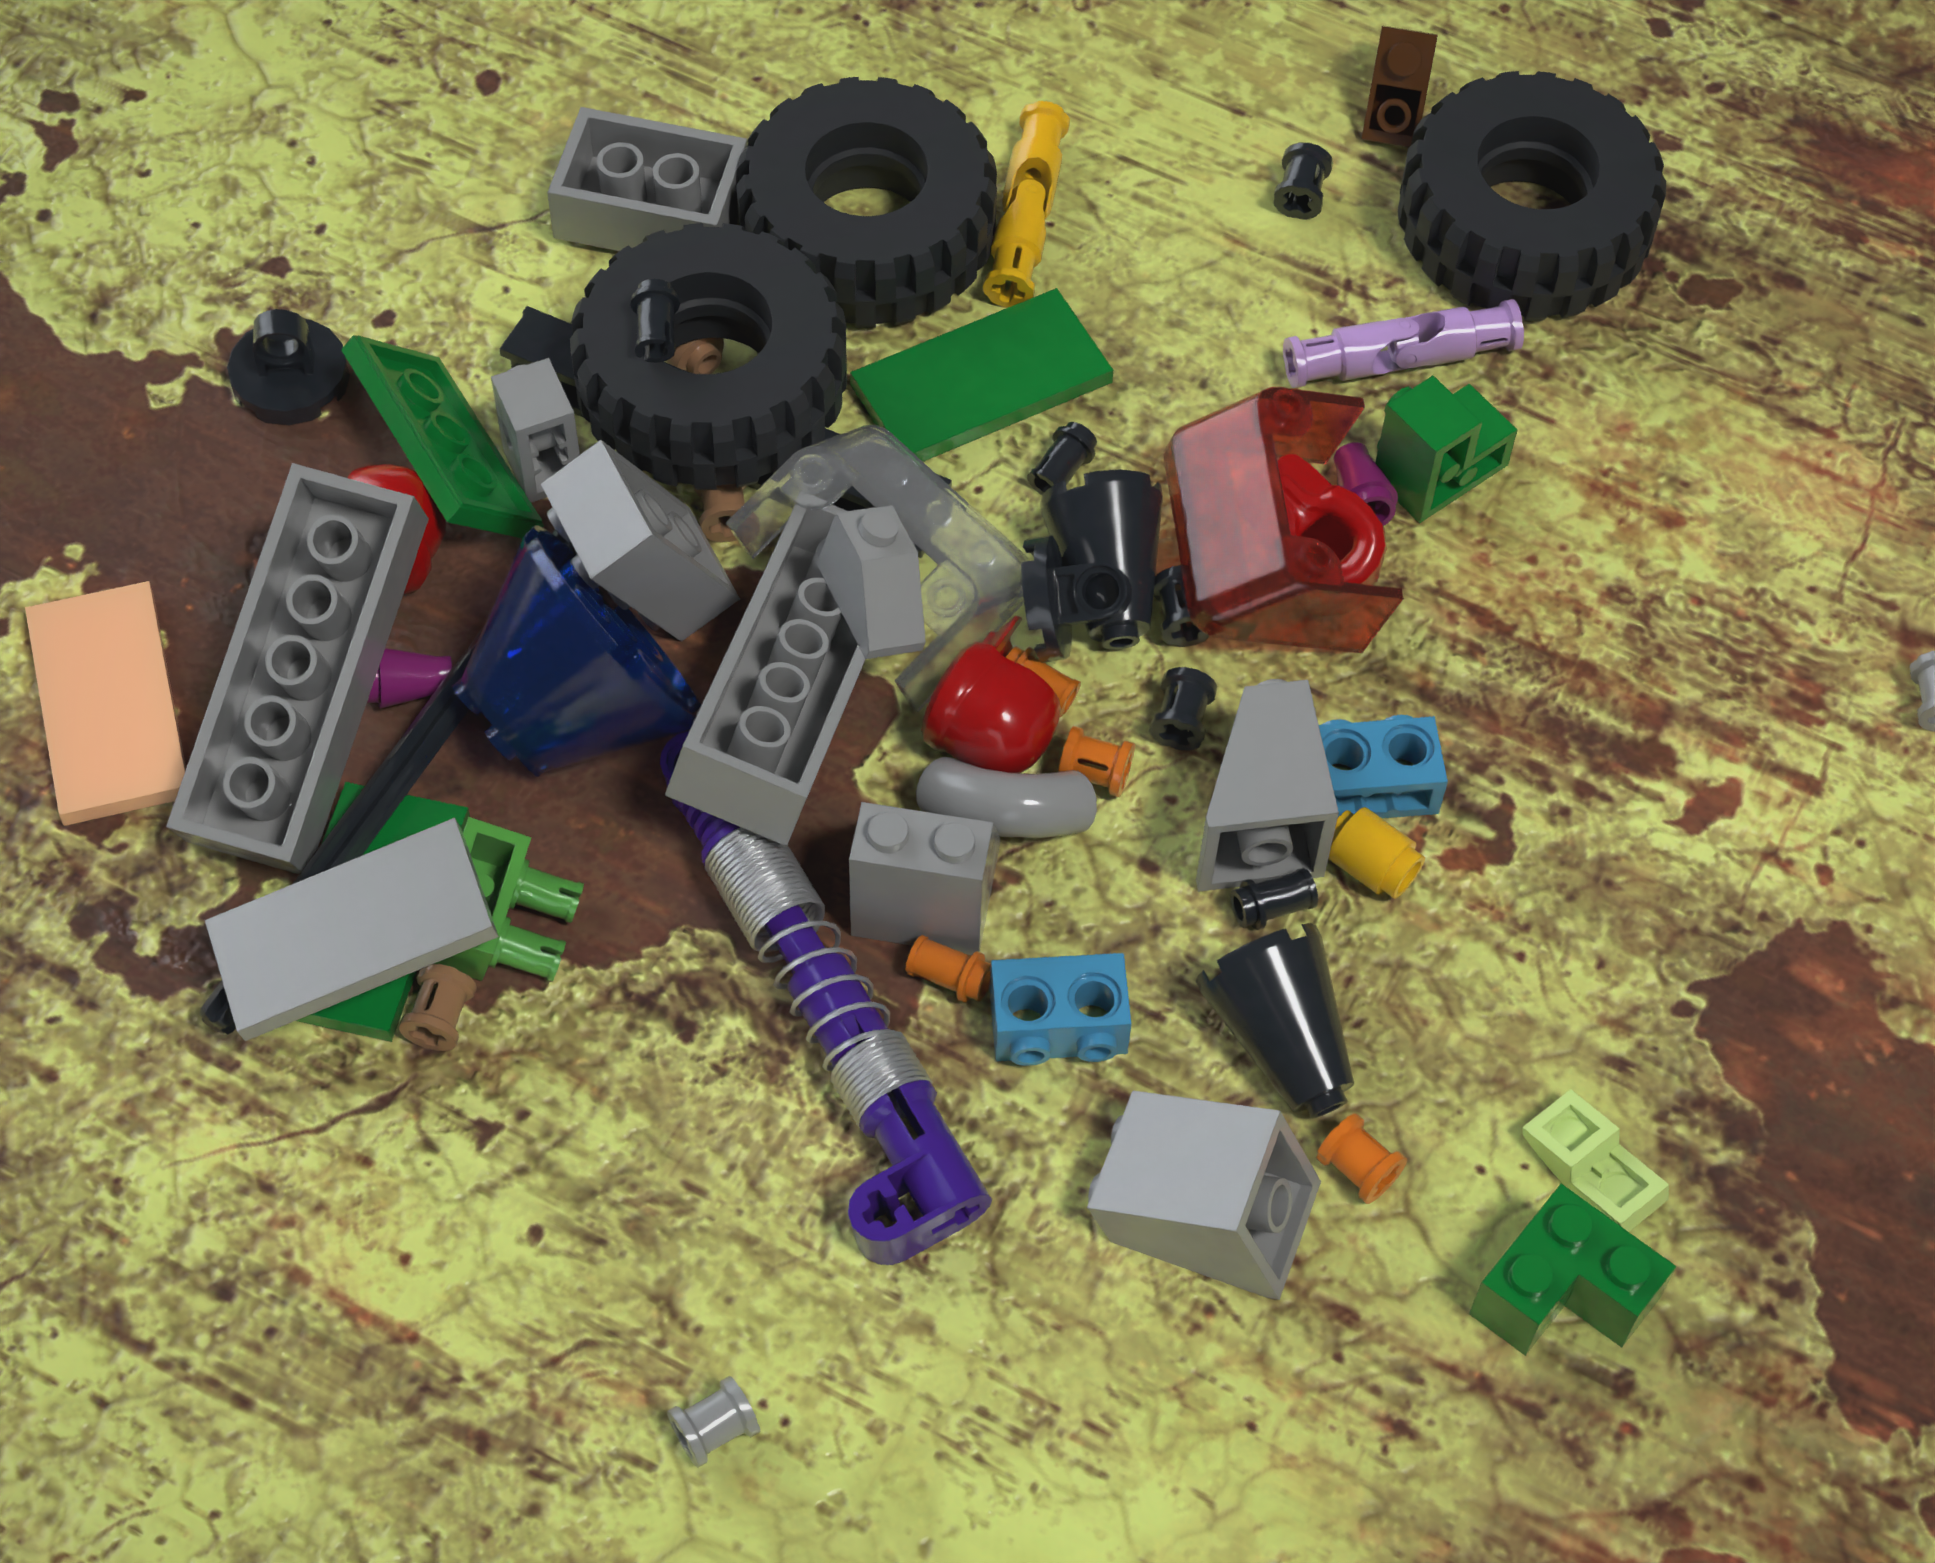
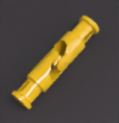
M1037 101L1034 104H1027L1020 114L1019 125L1023 129L1021 140L1017 141L1012 150L1002 198L1003 212L1005 214L995 227L991 246V254L994 258L993 268L985 276L983 282L984 294L989 297L992 303L1001 307L1008 308L1033 298L1035 293V284L1031 279L1034 267L1038 266L1042 259L1046 239L1045 220L1051 212L1062 164V152L1059 148L1060 140L1068 133L1070 126L1069 116L1061 106L1052 102ZM1006 280L1011 281L1010 290L1008 291L1005 290Z

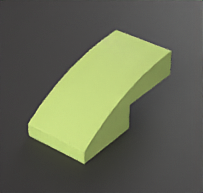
M1570 1089L1523 1126V1136L1564 1186L1630 1232L1669 1200V1184L1619 1144L1620 1128Z

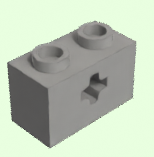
M549 358L528 365H518L507 372L491 376L503 451L515 478L530 502L546 498L547 495L541 484L580 455L574 411Z

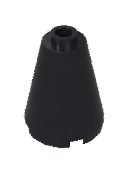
M1122 469L1084 474L1085 485L1070 490L1066 488V480L1056 483L1043 493L1040 507L1049 535H1053L1058 543L1063 565L1072 566L1095 562L1108 563L1122 570L1129 578L1132 586V600L1127 610L1119 617L1108 621L1086 623L1085 627L1088 635L1092 640L1102 642L1103 647L1107 649L1117 650L1135 646L1140 641L1139 637L1146 634L1151 626L1163 502L1161 484L1158 481L1154 486H1151L1149 474ZM1100 574L1094 576L1089 581L1085 593L1088 603L1095 609L1103 610L1111 607L1116 602L1119 596V586L1113 576Z
M1307 923L1301 924L1306 934L1304 937L1291 940L1285 928L1249 942L1217 960L1222 973L1210 980L1203 970L1197 976L1196 983L1201 994L1292 1111L1308 1110L1311 1118H1317L1342 1107L1348 1102L1344 1092L1354 1085V1079L1323 939L1317 926Z

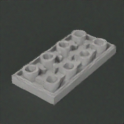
M455 818L205 920L236 1030L244 1041H248L499 937L464 834Z

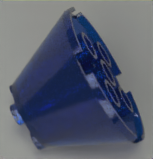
M534 526L524 535L462 678L452 686L459 699L472 712L477 715L482 712L492 724L485 731L490 742L508 760H512L517 756L529 771L539 777L544 772L689 731L697 717L693 713L702 705L681 672L629 608L623 610L617 606L613 610L603 599L604 596L599 588L592 589L586 584L572 563V558L576 554L556 536L540 526Z

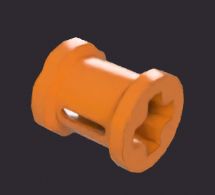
M1073 726L1064 745L1058 772L1066 770L1079 771L1088 778L1090 783L1108 787L1110 795L1120 797L1131 769L1135 743L1124 741L1121 745H1116L1085 736L1083 728Z
M1353 1113L1330 1132L1319 1147L1316 1159L1324 1166L1333 1164L1360 1189L1358 1193L1359 1198L1366 1204H1370L1378 1199L1395 1182L1405 1168L1407 1158L1400 1151L1390 1153L1364 1129V1119L1358 1114Z

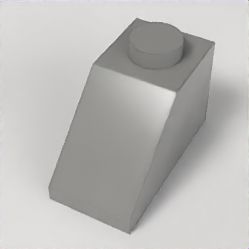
M893 505L836 513L816 564L865 659L922 651L926 640L918 552Z

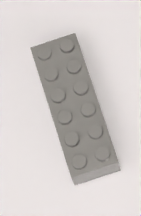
M292 463L166 826L186 842L299 875L317 852L429 520L414 496Z
M802 491L683 744L665 796L787 846L866 660L816 564L835 514L845 512L846 510Z

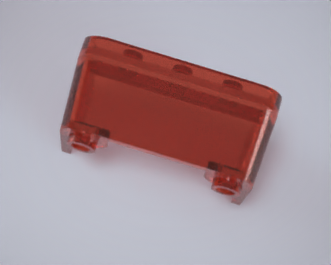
M1270 387L1189 422L1175 431L1164 449L1163 458L1188 612L1193 623L1202 632L1219 639L1363 653L1404 599L1402 588L1345 582L1341 562L1328 545L1314 538L1292 536L1289 528L1277 459L1286 454H1297L1309 463L1327 464L1364 410L1363 398L1284 387Z

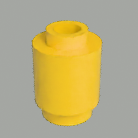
M1367 807L1361 808L1355 814L1346 810L1338 817L1328 859L1379 895L1386 892L1394 899L1398 898L1411 885L1425 862V857L1415 850V841Z

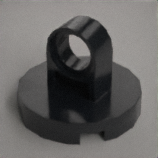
M274 309L259 314L254 320L253 329L245 333L233 347L227 369L235 400L241 407L243 403L245 407L255 411L257 419L265 423L290 426L313 421L322 415L321 407L330 403L335 396L337 401H339L346 392L350 374L346 357L341 351L343 348L342 342L330 328L313 320L304 319L295 312Z
M1053 535L1028 538L1024 541L1023 548L1025 552L1031 553L1034 557V561L1021 562L1023 599L1029 631L1042 629L1045 642L1044 644H1036V647H1034L1036 656L1041 662L1067 659L1070 656L1072 646V625L1109 621L1123 614L1132 600L1130 580L1122 570L1108 563L1095 562L1064 566L1058 543ZM1109 574L1118 583L1119 596L1111 607L1103 610L1095 609L1087 601L1085 595L1086 586L1094 576Z

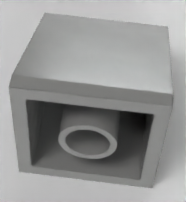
M1270 679L1258 685L1244 687L1206 815L1196 876L1198 892L1240 887L1242 880L1252 879L1255 883L1295 872L1300 868L1307 869L1313 878L1324 877L1339 811L1308 680L1287 682L1282 679Z
M861 802L849 857L851 936L913 946L917 938L924 935L932 941L965 954L972 955L976 951L980 952L1000 848V836L994 822Z
M1132 1091L1124 1114L1119 1116L1114 1123L1111 1134V1147L1102 1170L1091 1182L1087 1209L1112 1243L1260 1296L1280 1300L1321 1180L1280 1110Z

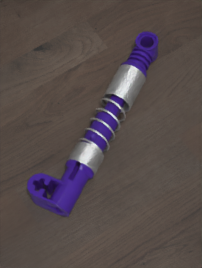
M690 731L677 734L667 742L661 752L660 765L667 787L683 744ZM671 798L672 803L686 816V820L694 829L697 838L701 841L703 847L701 861L705 866V870L720 892L750 946L754 950L759 951L758 959L765 963L784 959L787 963L776 975L774 986L777 989H788L794 999L790 1013L793 1016H804L810 1026L806 1040L809 1043H820L827 1056L822 1067L827 1071H832L830 1081L834 1084L837 1093L853 1116L856 1125L867 1137L877 1139L892 1164V1167L866 1180L856 1188L849 1200L848 1216L859 1251L868 1260L879 1265H894L908 1260L976 1221L990 1207L992 1198L935 1106L937 1091L920 1060L916 1057L905 1036L901 1032L888 1028L890 1011L887 1007L871 1001L874 985L869 978L855 974L857 957L852 951L839 947L841 942V931L836 924L823 921L825 905L788 847V844L787 846ZM820 926L831 928L834 932L835 944L833 947L825 948L816 934ZM779 950L781 953L772 957L764 956V952ZM843 954H846L849 957V959L851 960V966ZM791 970L793 976L787 984H781L779 982L780 979ZM860 981H862L867 986L868 994ZM876 1008L880 1009L884 1014V1020ZM903 1118H906L917 1134L918 1138L913 1140L903 1124ZM907 1193H910L923 1217L913 1221L905 1205L900 1206L898 1198ZM886 1214L891 1222L896 1221V1223L885 1228L882 1222L879 1220L875 1221V1219Z

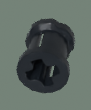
M1299 142L1285 149L1282 158V167L1285 173L1283 181L1275 188L1273 204L1280 213L1287 217L1306 220L1314 218L1321 213L1324 197L1321 188L1323 181L1329 177L1332 171L1333 160L1329 152L1321 146Z
M1193 565L1172 566L1162 570L1155 576L1153 596L1161 602L1165 620L1161 624L1162 639L1169 645L1180 647L1197 645L1206 641L1216 631L1215 617L1210 611H1207L1203 591L1206 588V577L1201 568ZM1180 584L1181 590L1176 591L1175 585ZM1192 621V627L1188 628L1186 622Z
M1176 667L1165 672L1161 682V689L1165 694L1160 713L1154 716L1149 729L1152 738L1159 744L1176 750L1190 751L1199 748L1206 734V729L1202 724L1207 705L1215 700L1218 686L1215 680L1200 670L1188 667Z

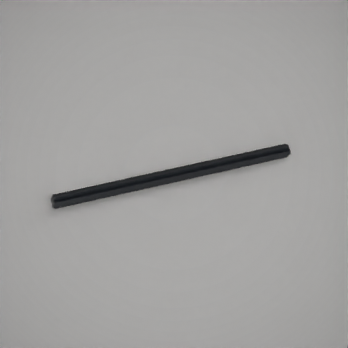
M556 529L294 883L358 858L367 850L574 567L572 558L577 555L573 544L565 540ZM221 980L200 1008V1015L202 1021L208 1027L220 1034L228 1035L236 1029Z

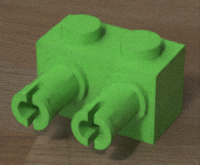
M468 817L463 834L499 937L434 964L451 966L473 979L482 981L488 967L495 968L498 962L544 977L546 980L553 982L566 941L556 940L510 925L511 918L507 917L508 909L513 910L515 904L563 919L564 922L571 924L578 907V898L582 894L584 883H576L528 867L530 860L525 859L531 837Z

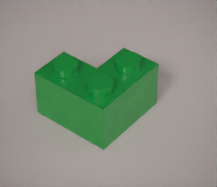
M1432 375L1414 388L1407 386L1400 389L1390 398L1385 406V418L1381 437L1377 444L1378 451L1375 463L1397 491V502L1419 524L1509 464L1518 429L1471 384L1452 394Z
M1560 1184L1481 1282L1469 1314L1525 1356L1564 1306L1622 1348L1661 1298L1677 1266L1566 1186Z

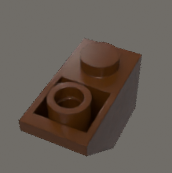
M1382 25L1361 139L1405 147L1411 146L1413 133L1423 117L1438 34Z

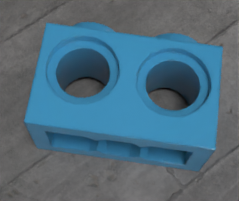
M1394 715L1381 721L1354 723L1337 719L1319 725L1339 811L1338 817L1346 810L1355 814L1363 807H1367L1381 818L1439 814L1448 780L1435 716L1413 718L1409 715ZM1395 760H1407L1413 763L1414 765H1402L1396 762ZM1342 764L1350 767L1352 770H1340L1332 765Z
M1124 953L991 960L990 1001L996 1061H1012L1018 1065L1033 1066L1042 1064L1050 1058L1079 1057L1081 1060L1088 1062H1101L1109 1060L1118 1054H1128L1131 1015ZM1085 1006H1098L1104 1009L1107 1014L1101 1017H1090L1080 1012L1079 1009ZM1029 1009L1039 1013L1042 1017L1033 1021H1024L1015 1017L1013 1013Z

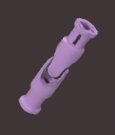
M1514 299L1500 302L1498 307L1469 311L1467 307H1458L1422 313L1412 317L1334 328L1331 335L1305 340H1299L1297 336L1284 339L1283 358L1286 375L1291 387L1299 388L1305 386L1306 381L1338 376L1340 380L1345 381L1408 368L1472 359L1475 356V352L1502 347H1505L1507 351L1521 349L1524 342V328L1519 306ZM1386 346L1388 347V350L1381 351Z

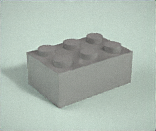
M580 107L547 192L553 238L621 251L628 245L633 248L643 243V239L647 235L664 230L665 233L682 230L683 225L703 223L704 227H723V223L736 225L738 221L737 167L741 153L748 146V140L731 135Z
M599 440L541 484L552 505V508L547 511L548 518L557 532L565 540L573 544L577 555L572 558V563L581 578L592 589H596L599 586L606 589L615 603L623 610H627L630 607L635 609L652 630L656 631L661 627L682 642L740 600L691 509L602 440Z

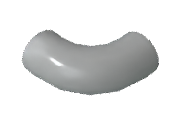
M941 757L925 768L916 790L917 804L921 811L994 822L999 836L1043 838L1082 833L1090 828L1097 812V798L1092 784L1085 775L1075 770L1039 774L1008 773L984 769L950 757Z

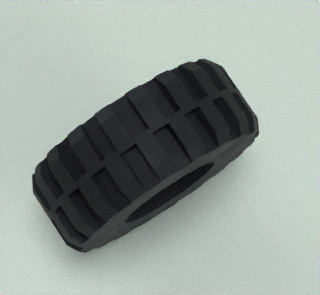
M1519 71L1503 72L1490 80L1485 81L1482 77L1462 86L1458 94L1451 92L1432 107L1430 114L1421 119L1413 133L1411 146L1408 148L1398 205L1399 225L1405 232L1404 241L1411 255L1416 261L1421 260L1423 262L1422 270L1438 287L1443 284L1448 288L1450 294L1456 300L1468 306L1473 303L1487 309L1498 307L1500 302L1504 300L1514 299L1519 306L1521 315L1524 316V321H1543L1547 316L1560 315L1561 318L1571 317L1584 312L1588 305L1592 304L1594 307H1597L1618 295L1619 288L1630 284L1641 271L1643 261L1649 255L1666 196V179L1662 173L1664 163L1654 142L1649 143L1650 134L1636 115L1631 117L1626 112L1624 104L1609 93L1604 96L1593 90L1592 84L1574 78V81L1557 78L1556 73L1537 71L1535 75H1519ZM1513 181L1535 183L1559 193L1571 205L1557 209L1528 208L1508 201L1496 193L1491 186Z
M859 77L841 78L839 83L823 86L820 83L806 88L798 98L794 100L788 98L775 107L770 113V120L763 119L748 138V146L740 155L737 167L738 183L736 185L739 225L743 226L747 232L760 235L761 231L773 235L783 241L784 247L790 251L796 248L816 265V274L821 272L833 285L837 293V304L844 311L845 322L855 323L856 328H876V324L893 322L894 326L914 321L916 315L926 311L929 314L938 311L951 302V296L954 293L960 295L975 281L977 270L981 269L989 259L996 227L997 169L994 156L987 150V141L978 127L972 121L966 123V115L957 106L947 99L942 102L927 88L916 84L913 87L898 84L897 79L878 77L877 81L859 80ZM856 188L884 189L899 194L910 201L909 204L896 211L876 216H857L843 213L831 208L824 202L838 193Z
M703 223L683 225L682 230L669 233L661 230L647 235L643 239V243L633 248L628 245L609 260V267L606 270L600 269L589 281L584 289L585 297L575 307L571 321L573 335L570 338V348L577 400L581 414L584 419L590 422L591 432L597 441L602 440L612 449H616L621 456L638 469L653 474V479L658 482L677 487L678 483L691 484L695 486L696 490H717V485L735 483L737 488L755 484L761 476L771 472L775 476L793 466L799 454L807 455L825 438V427L829 428L835 423L841 411L842 393L846 390L847 386L846 322L844 311L837 304V293L827 277L821 272L816 274V265L796 248L790 251L784 247V242L779 238L763 231L758 235L747 232L740 225L723 223V227H704ZM648 279H662L673 286L674 291L680 298L679 310L674 314V343L676 347L697 339L724 338L743 343L759 354L739 368L717 374L689 373L676 369L665 362L654 363L644 361V356L639 358L635 353L637 314L633 312L630 306L631 295L637 290V286L642 281Z

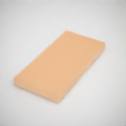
M147 581L25 607L58 812L63 825L67 826L174 802L186 771V764L156 604L150 582Z

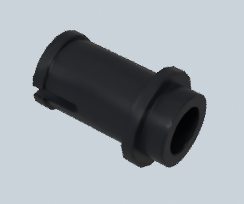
M648 279L642 281L637 286V290L631 295L630 306L633 312L637 314L635 353L639 358L644 356V361L658 363L667 361L675 355L674 314L679 310L680 298L669 282L662 279Z
M1069 422L1066 426L1058 427L1053 433L1054 443L1037 466L1027 475L1029 484L1040 495H1043L1054 484L1066 480L1067 485L1082 464H1088L1094 459V448L1097 445V439L1084 425L1077 422Z
M1300 868L1295 872L1255 883L1252 879L1242 880L1240 888L1231 891L1230 900L1234 916L1239 925L1243 928L1251 925L1255 930L1265 928L1267 920L1307 908H1316L1318 905V892L1310 872L1307 869L1305 870V868Z

